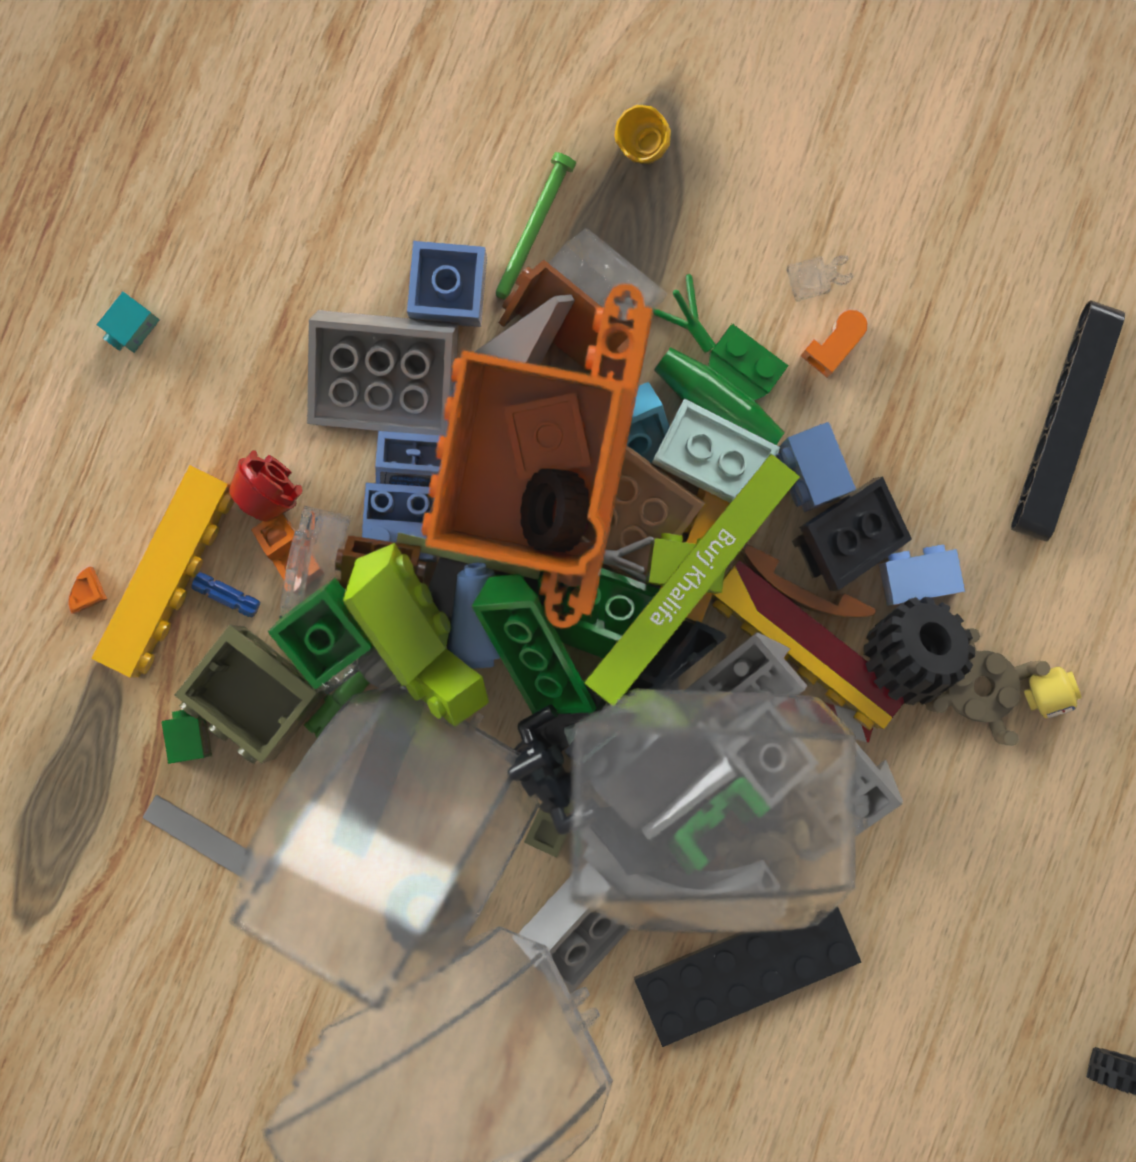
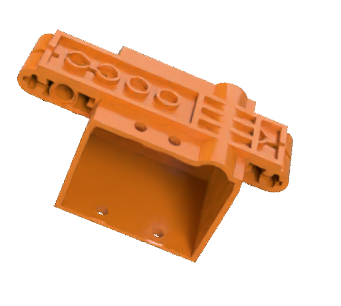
M631 284L615 286L609 292L604 308L597 307L593 330L599 333L597 345L589 346L585 368L591 370L590 376L462 350L461 358H455L452 367L451 381L456 382L454 398H447L444 409V420L449 421L446 436L441 435L436 451V458L442 460L439 475L433 474L429 488V497L434 498L432 512H426L422 524L421 534L427 536L425 546L547 571L543 575L540 595L546 596L545 613L547 619L559 628L571 627L577 623L582 614H591L595 605L607 540L611 531V521L653 319L652 308L645 307L642 293ZM626 298H631L636 308H629L626 321H623L622 311L617 304H622ZM619 334L625 335L629 338L628 348L620 354L610 352L609 342L611 338ZM577 392L592 465L566 471L578 473L579 477L585 481L584 484L588 488V499L590 501L588 519L594 524L597 537L590 542L580 541L578 545L574 546L573 550L566 551V553L533 549L534 547L528 545L520 524L522 496L528 481L532 477L519 480L503 407ZM556 499L553 506V522L556 515ZM568 586H581L580 589L575 587L570 594L569 606L572 609L569 613L564 612V607L560 603L567 594Z

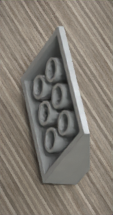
M318 310L309 319L307 424L446 436L449 421L444 420V409L447 398L453 396L454 381H451V372L454 360L457 358L459 323Z

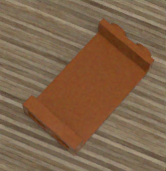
M542 260L533 269L529 266L526 267L515 282L519 286L517 291L514 290L504 301L502 308L505 309V312L498 323L505 327L517 315L524 318L552 297L571 294L575 301L558 330L553 343L585 368L589 346L597 345L599 333L593 330V323L597 307L602 306L545 260ZM621 334L615 335L609 342V350L615 354L623 353L629 346V338Z

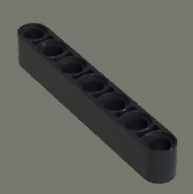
M1089 300L1080 315L1012 519L1011 530L1045 542L1049 541L1052 537L1125 320L1124 311Z

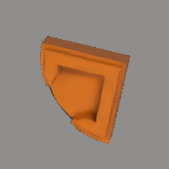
M94 567L84 569L76 577L68 599L71 614H76L107 600Z

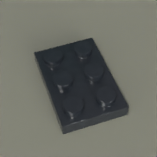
M883 476L871 479L799 527L830 591H839L912 540Z

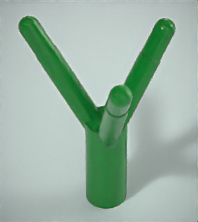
M687 274L685 279L689 307L680 291L677 289L673 291V295L687 321L659 309L654 310V315L688 329L704 353H707L716 344L699 321L693 278L691 274Z

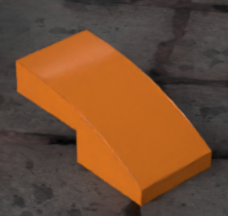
M284 513L271 521H263L251 529L266 556L274 563L284 582L293 593L323 573Z

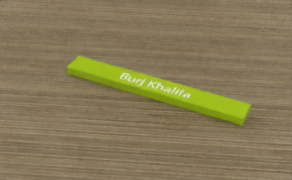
M771 453L584 684L614 707L800 476Z

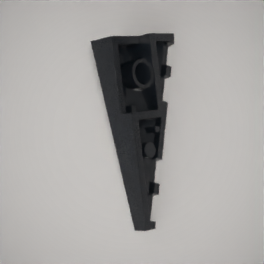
M684 620L614 707L604 699L600 702L595 712L592 713L565 750L567 756L573 761L580 758L727 638L725 633L700 621L692 624Z

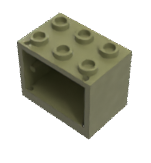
M229 625L179 688L175 696L182 701L180 707L186 713L196 719L201 716L211 724L208 729L214 735L224 741L230 738L240 746L237 751L242 757L253 764L257 760L262 764L276 759L328 691L321 686L314 690L295 665L245 626Z

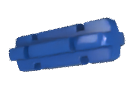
M199 572L195 576L191 585L193 590L204 595L208 594L209 598L231 609H239L238 612L247 617H254L260 607L259 600L249 595L243 596V592L219 580L213 581L214 578L205 573Z

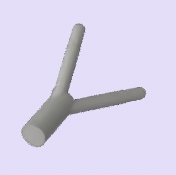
M651 536L616 551L605 550L603 564L615 565L645 584L646 576L642 574L645 571L644 567L621 557L651 544L654 538ZM650 585L652 587L660 589V586Z

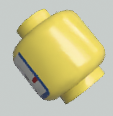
M1062 667L1051 668L1050 672L1044 676L1032 675L1029 678L1031 689L1024 691L1031 711L1039 709L1040 714L1044 718H1052L1075 710L1077 700L1082 698L1072 671L1066 673Z

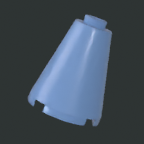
M485 563L467 564L464 566V570L460 571L457 575L450 624L451 631L449 632L447 649L470 668L494 667V660L500 658L471 607L488 578L496 576L493 569L486 568Z

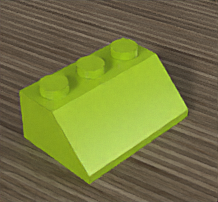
M395 543L356 559L343 602L401 686L409 684L446 649L448 635L451 631L449 619L444 612H439L433 602L428 586L420 583L414 573L411 560L407 555L401 554Z

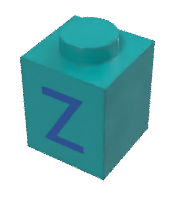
M122 291L97 323V326L106 332L103 339L117 350L121 351L125 346L135 353L160 319Z

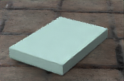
M684 399L652 464L731 503L771 453L776 457L781 447Z

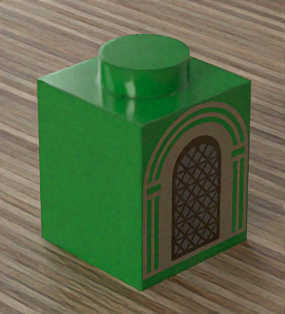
M184 710L172 712L173 719L161 721L168 764L212 756L207 720L199 716L196 719Z

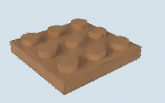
M627 446L606 550L616 551L650 536L660 539L661 533L682 535L705 502ZM590 520L587 522L588 526L585 535L580 539L581 542H590L597 537L596 528ZM651 544L621 558L644 567L645 571L642 574L646 576ZM609 565L621 575L639 581L619 567Z

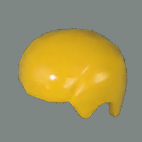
M635 105L625 110L617 120L614 137L619 148L631 161L640 164H651L662 158L670 146L671 129L664 116L656 108L646 105Z

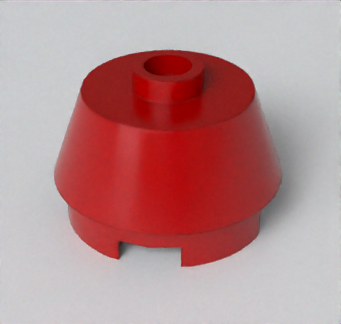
M253 450L246 458H241L238 461L229 487V493L244 513L260 521L268 522L294 508L297 504L296 500L303 490L301 485L296 484L294 487L293 483L288 479L292 472L284 464L269 454L265 459L257 457L256 450Z

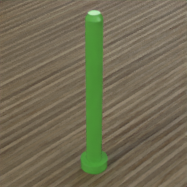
M555 152L551 159L554 167L496 289V297L505 300L510 295L566 173L573 172L577 164L575 160L565 154Z

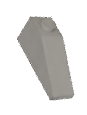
M571 294L552 297L474 353L540 366L575 300Z

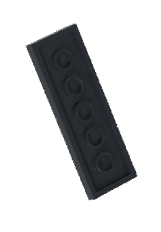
M830 893L815 900L818 916L813 921H807L803 917L802 906L635 976V983L662 1047L862 963L834 896Z

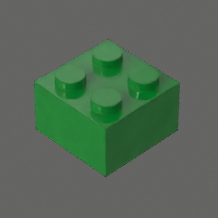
M333 578L281 617L268 631V634L314 690L374 646L343 602L346 590L336 578Z

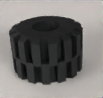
M917 597L908 599L868 632L866 639L869 642L864 645L863 655L870 657V660L865 665L868 673H875L877 677L874 681L880 689L885 686L889 690L888 696L892 699L897 700L903 697L904 704L914 705L917 702H920L921 705L929 703L964 679L965 675L971 671L974 664L970 660L975 657V647L969 645V641L973 637L970 630H964L961 623L964 620L958 613L955 616L949 612L950 606L941 602L935 605L934 599L924 597L920 601Z

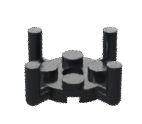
M549 704L518 723L517 729L523 746L518 748L517 752H521V756L515 759V765L508 769L507 774L511 780L521 782L529 797L536 794L543 802L538 807L550 814L557 833L565 835L596 819L597 812L592 805H588L569 816L565 814L564 807L568 806L570 801L577 796L574 785L584 781L585 778L578 767L570 772H565L562 766L564 764V757L560 749L555 745L548 747L536 738L535 729L558 717L556 708Z

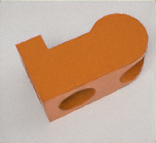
M857 310L843 312L833 324L832 334L821 345L814 339L801 354V357L828 378L866 333L868 323L865 316Z

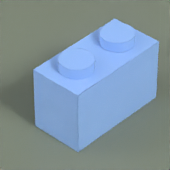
M943 544L923 548L924 555L910 557L909 551L889 555L888 562L879 564L887 606L905 603L908 599L914 597L921 600L924 597L932 598L965 592L957 549L945 551V545Z

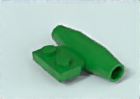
M733 323L710 352L708 366L672 347L669 348L654 371L682 400L686 399L775 445L778 444L785 432L756 403V400L770 393L789 365Z

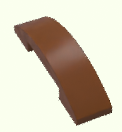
M749 544L745 545L740 552L752 571L794 604L807 610L842 618L874 616L877 610L845 593L838 594L833 604L774 574L780 560Z

